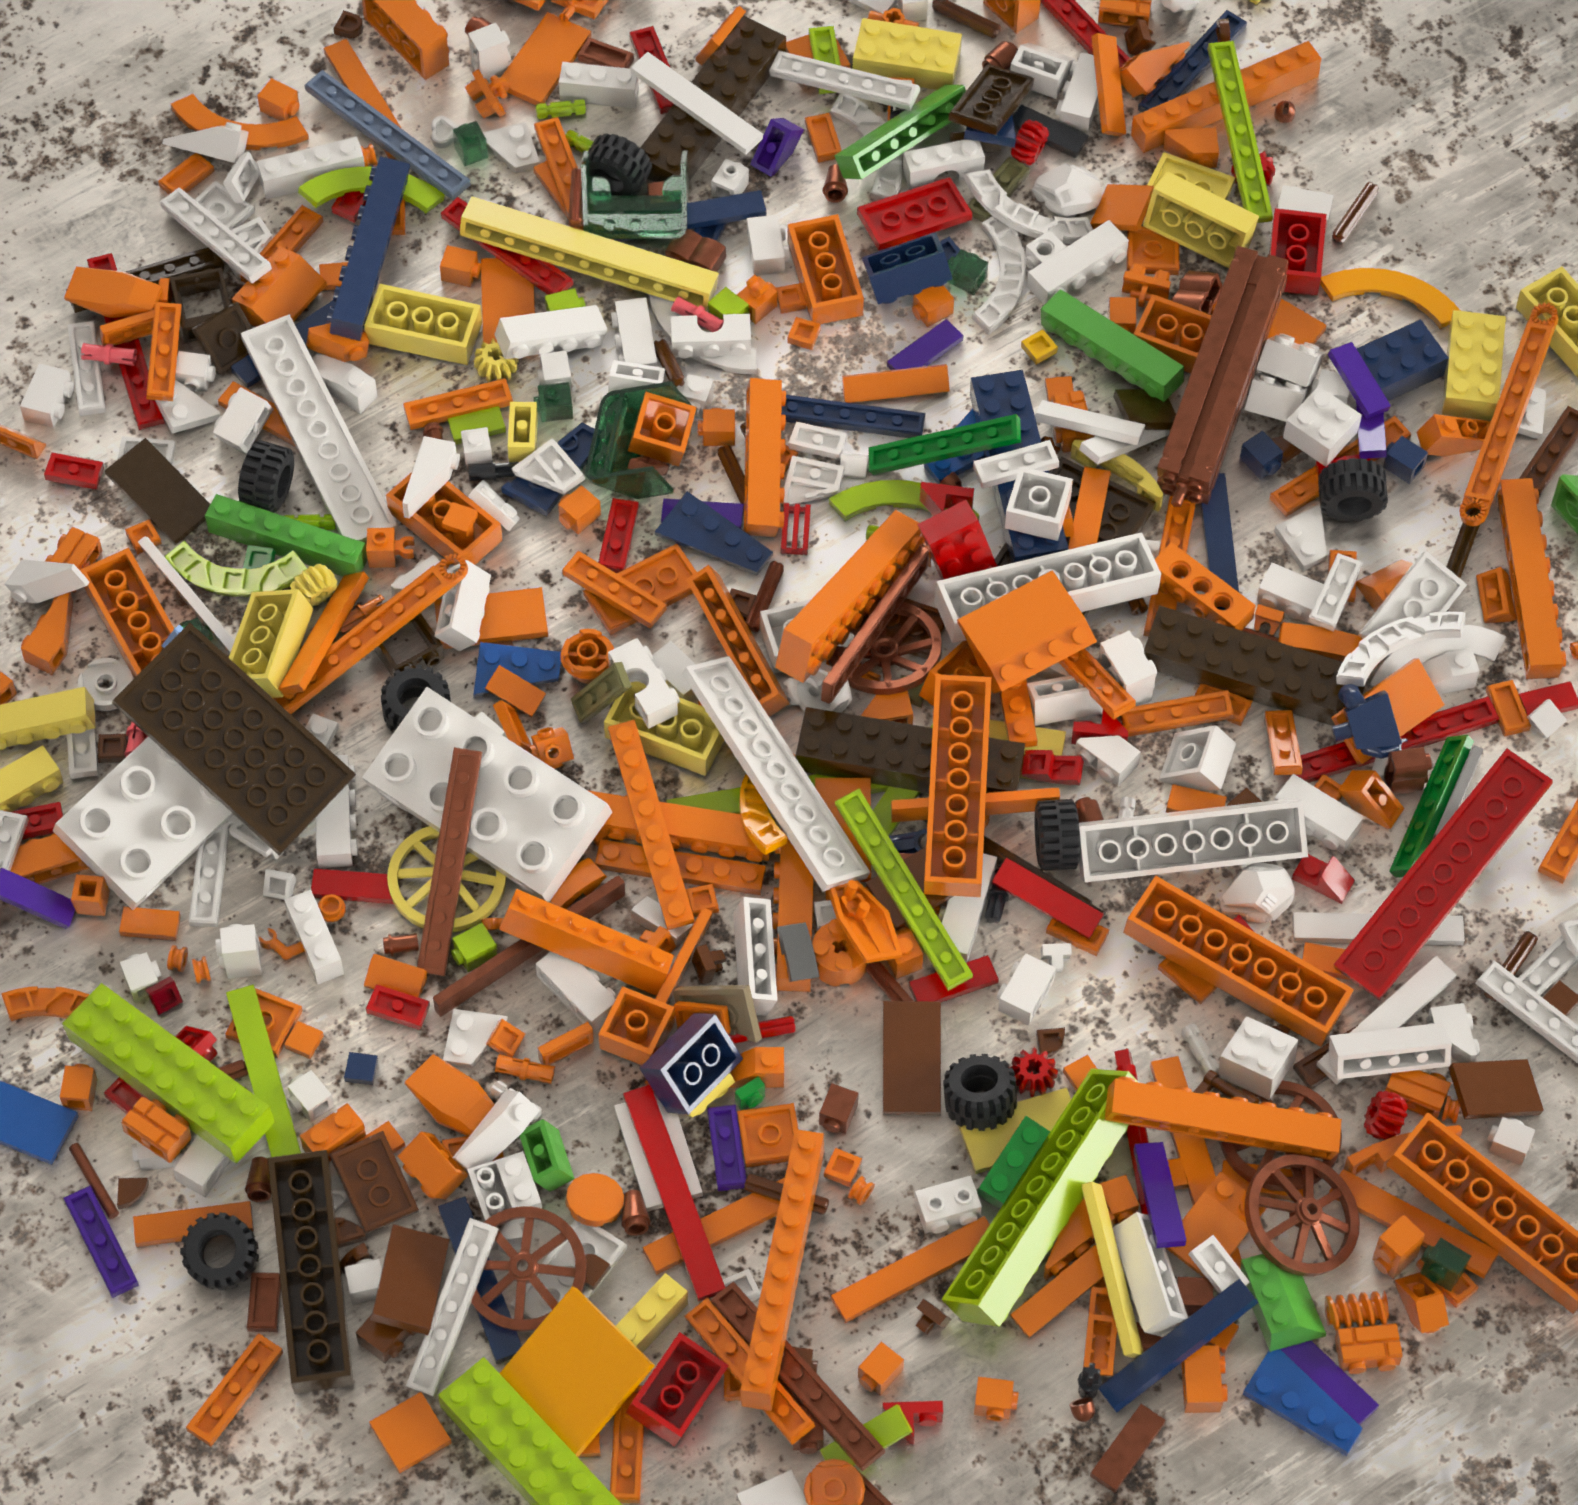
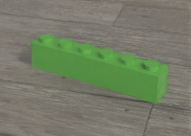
M945 84L914 104L911 111L905 110L834 155L843 179L862 180L951 122L948 121L949 113L966 92L965 86Z
M1060 289L1040 308L1041 325L1048 332H1053L1063 338L1067 344L1076 346L1088 357L1095 358L1104 364L1108 370L1117 372L1129 383L1136 384L1144 389L1151 397H1156L1165 402L1184 383L1183 365Z
M218 494L215 495L205 514L209 533L245 545L273 548L276 551V555L282 557L294 550L304 564L312 567L316 564L326 565L333 574L342 577L362 572L368 560L364 542Z

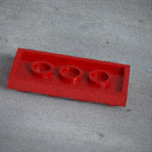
M951 177L857 207V215L878 251L971 221L973 215Z

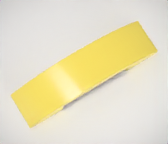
M1074 440L1070 458L1085 467L1095 468L1097 464L1079 450L1081 442L1085 440ZM1122 454L1099 464L1138 488V494L1155 501L1156 507L1154 510L1160 511L1163 493L1155 479L1139 463L1129 456Z

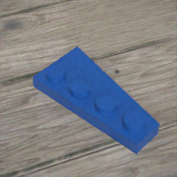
M1280 1349L1268 1351L1243 1391L1244 1396L1345 1456L1349 1454L1363 1429Z

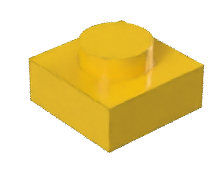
M1043 329L1021 341V348L1036 365L1058 352V346Z

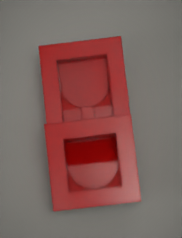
M1025 750L1021 774L1023 777L1037 781L1080 786L1084 760L1082 756L1054 755L1052 750Z

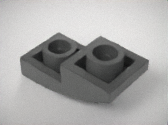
M806 922L778 926L781 954L785 955L789 982L818 978L819 972Z

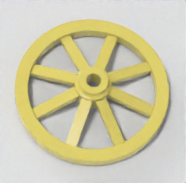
M430 826L414 832L398 846L389 863L387 876L389 892L395 907L408 921L420 928H424L426 915L417 912L413 908L429 894L432 878L407 901H405L400 892L398 879L432 877L436 855L423 842L438 838L439 832ZM413 849L433 865V867L400 869L404 859ZM471 853L466 854L464 867L479 858ZM496 869V876L463 870L461 880L491 885L494 888L487 901L480 907L461 883L459 896L472 913L455 918L453 932L471 928L481 923L482 919L489 917L494 912L505 892V875Z

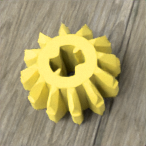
M493 338L491 344L482 342L481 348L476 349L474 367L479 377H486L488 382H491L493 379L500 380L502 378L510 381L511 374L516 373L518 369L519 359H504L499 344Z
M316 564L314 567L309 566L307 570L302 571L299 576H296L294 578L295 581L291 583L290 587L291 590L299 589L313 607L314 605L318 606L323 601L326 602V599L333 595V591L337 588V580L326 565Z

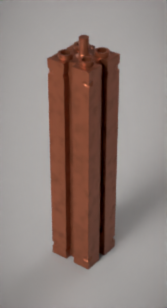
M1237 245L1234 259L1230 264L1165 444L1162 458H1160L1157 467V484L1162 493L1173 496L1171 504L1175 507H1181L1185 494L1187 495L1186 499L1192 503H1209L1212 489H1214L1281 301L1282 293L1286 287L1287 259L1269 254L1267 257L1258 255V251Z

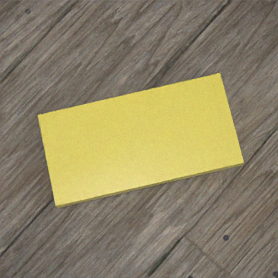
M1067 1088L1017 1102V1109L1014 1110L1012 1118H1007V1123L1004 1125L998 1124L995 1129L985 1128V1131H979L978 1128L968 1130L965 1125L962 1127L958 1126L975 1174L991 1169L1025 1116L1051 1131L1071 1100Z

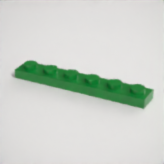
M1017 414L868 447L869 472L872 475H878L1021 443L1020 418Z
M1469 735L1446 738L1389 870L1395 878L1404 877L1431 843L1474 743V740Z

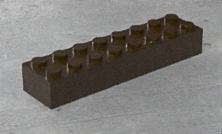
M743 15L691 83L734 114L740 116L770 77L769 70L778 51L786 52V36ZM673 104L640 147L648 155L649 161L652 164L651 173L647 179L654 183L678 180L681 193L722 138Z
M1159 605L1144 648V655L1147 660L1153 661L1157 672L1199 685L1205 684L1218 689L1229 690L1233 694L1279 710H1292L1293 714L1331 726L1335 725L1331 717L1346 707L1339 699V691L1345 685L1337 684L1336 676L1343 662ZM1357 686L1363 695L1365 686Z
M806 707L796 750V759L806 773L836 778H871L872 784L929 793L933 728ZM989 738L986 793L1018 791L1025 743Z
M327 1150L268 1158L290 1378L294 1394L354 1386L330 1162Z

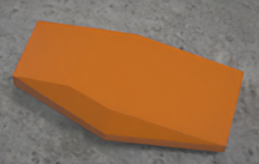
M76 266L64 299L108 318L127 317L154 310L155 302H158L162 293V286L122 271Z
M850 880L848 883L827 890L840 927L864 963L901 958L902 952L889 911L858 880Z
M434 1054L404 1082L438 1124L468 1137L495 1105L477 1081Z

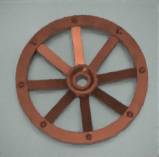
M903 602L895 614L906 616L908 620L893 638L887 636L886 627L864 657L869 660L858 666L848 679L849 686L869 694L890 695L908 691L923 683L929 671L940 662L942 654L941 634L934 620L922 609ZM917 623L926 630L930 637L929 639L899 646ZM859 627L857 630L852 629L851 633L856 636L861 628ZM836 647L834 654L828 660L831 667L836 664L839 659L838 656H841L847 647ZM932 648L928 659L923 665L901 657ZM894 664L914 673L901 679L892 680L890 666ZM876 666L882 668L883 681L868 680L861 677Z
M1282 1080L1274 1093L1295 1097L1289 1108H1300L1303 1101H1305L1318 1112L1330 1113L1333 1115V1118H1338L1331 1105L1321 1095L1301 1084ZM1246 1089L1241 1090L1248 1096L1252 1094L1259 1097L1261 1102L1273 1103L1271 1099L1268 1100ZM1341 1130V1135H1340L1339 1153H1340L1341 1144H1342V1130ZM1220 1141L1223 1155L1229 1165L1248 1182L1251 1181L1260 1168L1272 1161L1276 1153L1275 1150L1267 1149L1257 1170H1255L1243 1161L1237 1153L1251 1146ZM1339 1153L1333 1159H1323L1322 1162L1333 1168ZM1290 1167L1293 1177L1286 1178L1297 1190L1303 1189V1173L1301 1168ZM1313 1173L1314 1184L1322 1180L1321 1177ZM1271 1175L1262 1186V1188L1284 1191Z
M1293 1154L1281 1156L1270 1161L1260 1168L1251 1179L1246 1191L1244 1204L1246 1223L1253 1241L1268 1260L1277 1267L1295 1275L1318 1276L1332 1271L1349 1258L1358 1240L1359 1213L1351 1190L1336 1171L1313 1157ZM1288 1167L1303 1169V1196L1279 1169ZM1313 1173L1321 1177L1333 1189V1191L1319 1200L1314 1199ZM1271 1175L1293 1202L1259 1196L1266 1179ZM1339 1198L1345 1215V1223L1324 1213L1322 1208ZM1258 1206L1289 1212V1218L1265 1233L1261 1224ZM1320 1223L1345 1234L1342 1245L1335 1255ZM1295 1225L1299 1228L1293 1256L1290 1258L1276 1248L1270 1240ZM1310 1228L1325 1262H1302Z
M530 1206L513 1207L503 1210L483 1222L498 1227L506 1222L525 1218L520 1252L517 1253L498 1230L495 1241L510 1257V1261L487 1260L483 1269L509 1271V1273L482 1298L476 1288L471 1301L476 1310L491 1323L501 1328L518 1332L535 1331L549 1315L547 1313L538 1318L524 1320L526 1283L533 1285L552 1310L558 1304L537 1277L538 1273L574 1278L572 1286L576 1287L581 1293L587 1276L585 1251L572 1227L558 1215L545 1209ZM535 1219L544 1221L561 1232L530 1254ZM566 1240L569 1241L574 1252L576 1268L538 1264V1261ZM522 1262L528 1263V1268L525 1271L518 1270V1266ZM516 1280L514 1319H511L493 1311L488 1305Z

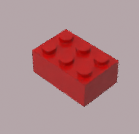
M1275 208L1269 255L1288 260L1287 283L1284 292L1318 296L1322 274L1327 214Z
M967 500L917 524L941 580L997 567L979 520Z
M679 1332L625 1413L675 1447L729 1365Z

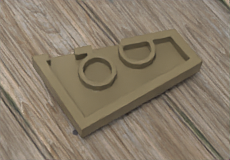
M750 985L679 986L673 990L675 1003L686 1001L727 1005L731 1033L729 1034L746 1036L747 1040L755 1043L762 1039Z

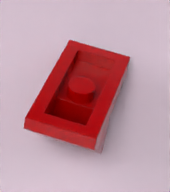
M921 482L920 502L933 516L944 511L945 508L948 509L964 500H967L973 509L975 488Z
M1103 709L1101 724L1087 720L1081 722L1074 721L1071 744L1076 745L1080 738L1120 736L1128 741L1129 732L1116 718L1113 720Z
M1308 854V857L1301 859L1292 875V880L1340 904L1343 903L1355 882V879L1334 856L1326 863Z
M186 1025L175 1036L209 1062L218 1054L217 1050L213 1047L217 1039L211 1031Z
M943 1401L883 1402L882 1413L895 1405L900 1406L913 1431L904 1437L911 1445H914V1423L928 1427L943 1421Z

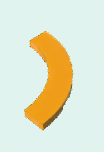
M1379 268L1347 269L1322 276L1320 281L1321 287L1332 302L1349 296L1364 295V292L1381 293V296L1401 301L1404 299L1415 304L1417 309L1426 314L1439 329L1450 325L1453 310L1461 311L1454 302L1437 288L1416 277L1397 271Z
M745 774L740 789V817L749 838L764 855H767L787 844V835L777 826L768 811V806L748 775Z

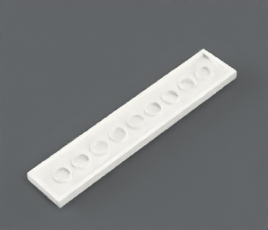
M290 314L242 332L241 339L329 514L332 515L339 534L366 543L367 528H394L396 531L397 524Z
M730 656L685 667L682 675L821 890H830V888L848 883L850 880L861 881L866 879L871 872Z

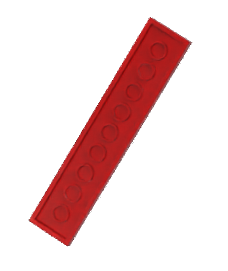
M1506 748L1333 964L1334 968L1380 1001L1550 788L1553 780Z

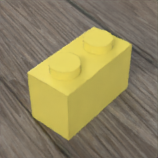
M510 402L508 427L509 462H520L537 450V402Z

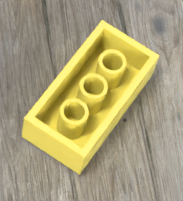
M862 18L853 56V69L888 78H915L914 84L919 85L921 88L937 90L945 84L954 85L961 54L962 34Z
M1167 171L1153 189L1143 226L1229 268L1234 259L1237 245L1249 249L1259 216Z
M1561 266L1521 289L1516 309L1529 321L1532 309L1538 306V304L1550 303V305H1554L1558 312V322L1549 346L1578 378V283ZM1542 313L1537 318L1547 321L1546 319L1549 320L1551 314Z
M379 284L364 325L365 333L371 345L468 365L482 325L481 305Z
M1453 310L1448 334L1447 356L1449 360L1445 372L1441 415L1492 420L1500 398L1506 316Z
M299 589L252 592L229 655V659L272 698L284 696L278 688L298 655L313 612V607Z
M631 682L632 687L614 701L604 720L605 738L611 740L608 732L609 726L635 719L644 753L706 776L724 742V738L704 707L679 697L680 702L677 703L678 715L648 729L635 708V694L644 690L647 686L641 682Z

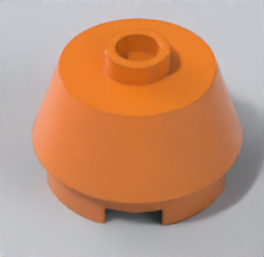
M581 629L578 634L566 639L561 649V662L565 670L574 679L581 683L589 684L609 668L608 652L613 650L614 646L608 638L602 635V632L595 629Z

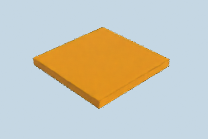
M572 1286L502 1369L500 1374L572 1452L579 1457L655 1365L576 1287Z

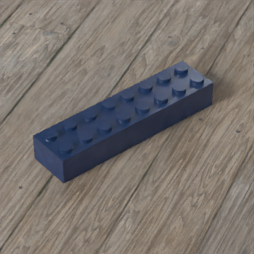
M1023 369L971 377L970 399L976 423L1014 414L1018 415L1021 423V443L983 451L985 458L1041 443ZM1015 480L992 486L1011 563L1068 550L1063 525L1058 541L1006 529V509Z

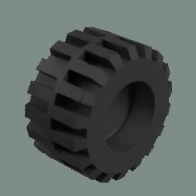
M606 133L597 136L582 160L580 168L585 171V180L594 189L610 198L625 201V199L632 200L633 197L635 198L651 173L652 164L649 161L648 155L637 144L623 136L620 137L616 134L610 135Z
M262 440L256 441L249 449L240 471L238 481L239 502L273 513L277 512L287 497L293 478L294 454L292 449Z
M1349 458L1331 463L1328 467L1321 470L1318 476L1320 508L1327 517L1345 522L1363 521L1364 519H1370L1375 515H1379L1387 507L1386 472L1380 464L1363 458Z
M416 665L414 669L406 666L402 672L399 669L393 672L394 677L389 676L386 679V685H383L381 689L384 721L387 722L389 730H394V732L410 711L409 708L403 706L404 702L414 697H420L426 687L451 702L447 681L443 680L439 672L434 674L433 668L427 667L425 670L422 669V665Z
M1073 799L1038 801L1034 814L1038 865L1042 871L1077 869L1080 861V830L1076 804Z
M983 1053L982 1056L971 1054L969 1058L962 1057L958 1059L959 1063H952L949 1066L950 1070L945 1072V1079L943 1080L945 1108L949 1118L952 1121L956 1120V1124L960 1127L965 1125L968 1130L978 1128L979 1131H985V1128L992 1130L997 1128L998 1124L1004 1125L1007 1123V1118H1012L1014 1110L1017 1109L1016 1077L1014 1070L1009 1068V1064L1005 1060L1000 1062V1057L995 1055L988 1057V1054Z
M220 1212L219 1215L209 1213L204 1219L199 1217L196 1219L197 1224L194 1226L190 1224L186 1229L189 1233L187 1236L183 1235L181 1240L184 1245L183 1248H180V1254L183 1256V1260H181L183 1266L192 1278L209 1289L214 1290L216 1288L220 1291L226 1290L227 1287L236 1288L238 1287L237 1283L241 1281L244 1283L249 1279L247 1275L250 1272H254L256 1268L254 1263L259 1258L257 1254L259 1247L258 1242L255 1241V1235L244 1222L233 1215L229 1216L227 1213ZM220 1235L231 1237L236 1245L235 1255L231 1262L220 1268L208 1266L204 1260V1250L207 1243Z

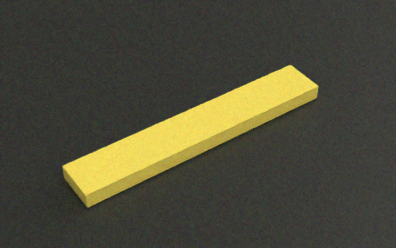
M1091 1181L1082 1184V1190L1123 1355L1137 1358L1144 1352L1102 1185Z

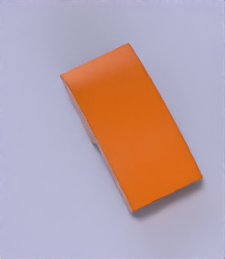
M587 858L574 866L551 899V902L556 906L567 909L582 893L587 896L593 892L607 876L591 858Z

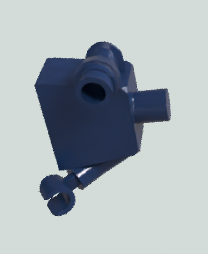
M1347 684L1343 686L1339 691V699L1346 706L1344 714L1347 722L1332 726L1335 741L1338 742L1352 738L1356 749H1360L1365 755L1379 759L1387 758L1389 752L1402 750V743L1408 740L1400 738L1388 693L1383 690L1364 698L1356 685Z

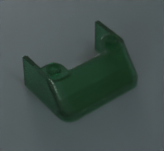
M584 151L581 161L583 230L608 239H677L682 237L686 233L688 226V151H682L681 175L670 176L664 181L663 195L611 196V186L606 178L590 176L589 151Z
M671 381L614 390L602 398L585 469L586 477L594 485L633 499L673 494L674 489L653 466L628 469L630 459L641 457L639 454L629 452L628 448L645 392L692 405Z

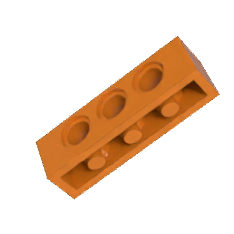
M1172 542L1155 558L1161 572L1159 587H1163L1170 592L1179 603H1184L1190 607L1197 617L1241 631L1253 620L1256 607L1254 603ZM1180 575L1184 578H1176L1175 576ZM1196 591H1202L1205 594H1198ZM1216 607H1224L1226 610H1219Z

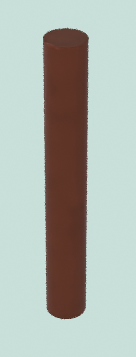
M79 1143L72 1144L69 1150L108 1218L113 1219L117 1217L119 1211Z

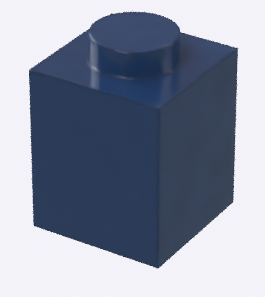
M1263 430L1242 444L1240 459L1260 480L1268 474H1275L1281 467L1283 451Z
M1401 436L1396 443L1391 442L1387 446V457H1385L1383 468L1410 484L1425 467L1428 452Z

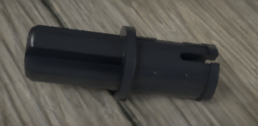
M492 460V463L468 464L469 481L493 479L496 482V478L515 477L516 475L511 468L519 462L495 463V460Z
M992 884V888L987 893L989 900L985 918L989 923H999L1004 905L1009 900V894Z
M1089 1363V1367H1083L1082 1372L1079 1374L1078 1393L1081 1398L1089 1395V1397L1094 1399L1101 1386L1100 1369L1095 1368V1363Z

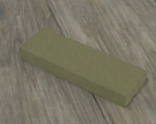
M1009 156L993 174V177L1007 193L1006 196L1010 197L1030 174V168ZM975 197L968 203V207L973 213L972 217L984 222L992 216Z
M622 662L613 663L571 698L580 723L590 721L632 687Z

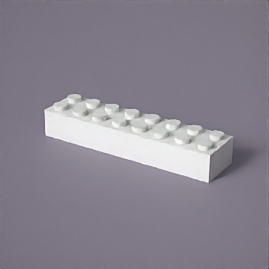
M1141 532L937 581L934 602L952 643L966 640L957 619L1052 570L1081 612L1158 594L1161 572Z
M1298 798L1079 823V866L1081 879L1085 883L1308 857L1303 801Z

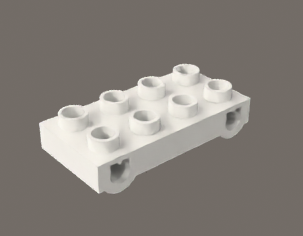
M426 687L362 778L369 787L387 800L414 815L440 833L454 747L483 752L466 850L511 879L533 896L550 902L610 817L612 810L605 801Z
M147 737L55 823L53 832L97 876L104 877L107 886L134 910L234 814L150 737Z

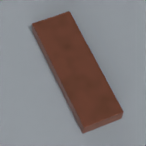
M1140 1404L1091 1471L1090 1477L1115 1493L1165 1425L1166 1420L1143 1404Z

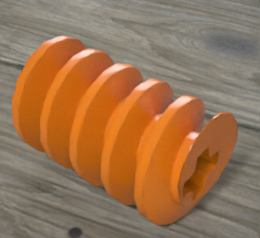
M1372 1291L1370 1299L1365 1292L1359 1294L1358 1300L1353 1293L1348 1294L1346 1301L1343 1295H1337L1335 1303L1331 1296H1325L1326 1322L1328 1327L1333 1325L1336 1332L1337 1329H1340L1341 1324H1344L1346 1328H1352L1353 1323H1356L1358 1327H1362L1366 1321H1368L1370 1326L1376 1325V1320H1379L1381 1325L1388 1322L1389 1309L1385 1291H1383L1382 1297H1380L1377 1291Z

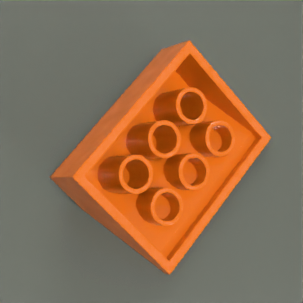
M1053 570L957 619L984 676L992 677L991 690L993 694L1002 692L1097 642L1084 615Z

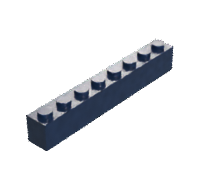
M380 156L377 166L372 165L369 176L372 184L371 186L366 185L363 196L366 204L365 206L360 205L357 216L360 224L359 226L354 225L351 236L354 244L353 246L348 245L345 261H348L347 266L342 265L339 281H342L341 287L336 286L333 301L336 304L335 307L330 306L326 322L331 323L330 334L361 341L364 325L407 185L410 169L409 163Z

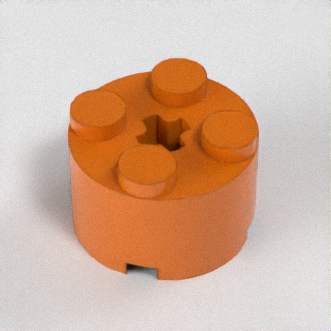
M833 919L822 926L816 932L812 941L819 972L818 978L831 986L856 983L864 976L868 963H864L840 927L837 919Z

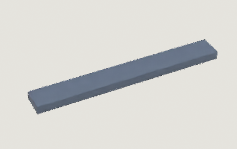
M321 70L304 85L305 91L396 159L409 163L411 170L454 201L471 185L469 178L325 71Z

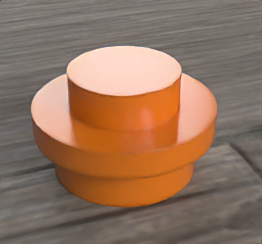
M326 895L318 903L320 912L326 922H336L345 914V903L336 895Z

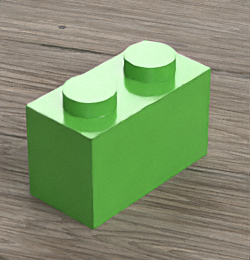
M544 1119L526 1127L519 1136L534 1182L551 1192L574 1180L575 1178L559 1129Z

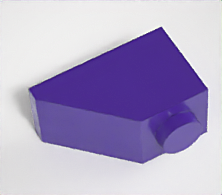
M785 118L770 119L763 139L760 141L750 165L773 177L794 153L804 129Z

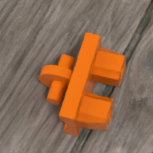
M479 69L474 71L472 74L475 80L465 86V89L473 101L485 95L486 98L475 104L481 116L485 119L495 112L499 117L507 114L497 96H500L501 99L507 97L506 92L510 87L508 80L494 75L490 78L491 83L489 84Z
M1133 264L1131 269L1124 273L1122 292L1129 293L1130 297L1139 299L1138 307H1144L1145 302L1150 300L1152 294L1168 299L1171 286L1169 272L1158 270L1154 277L1145 275L1146 268L1144 266Z

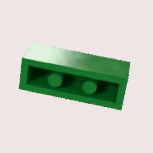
M1025 1116L976 1190L978 1196L997 1209H1000L1050 1131L1028 1116Z

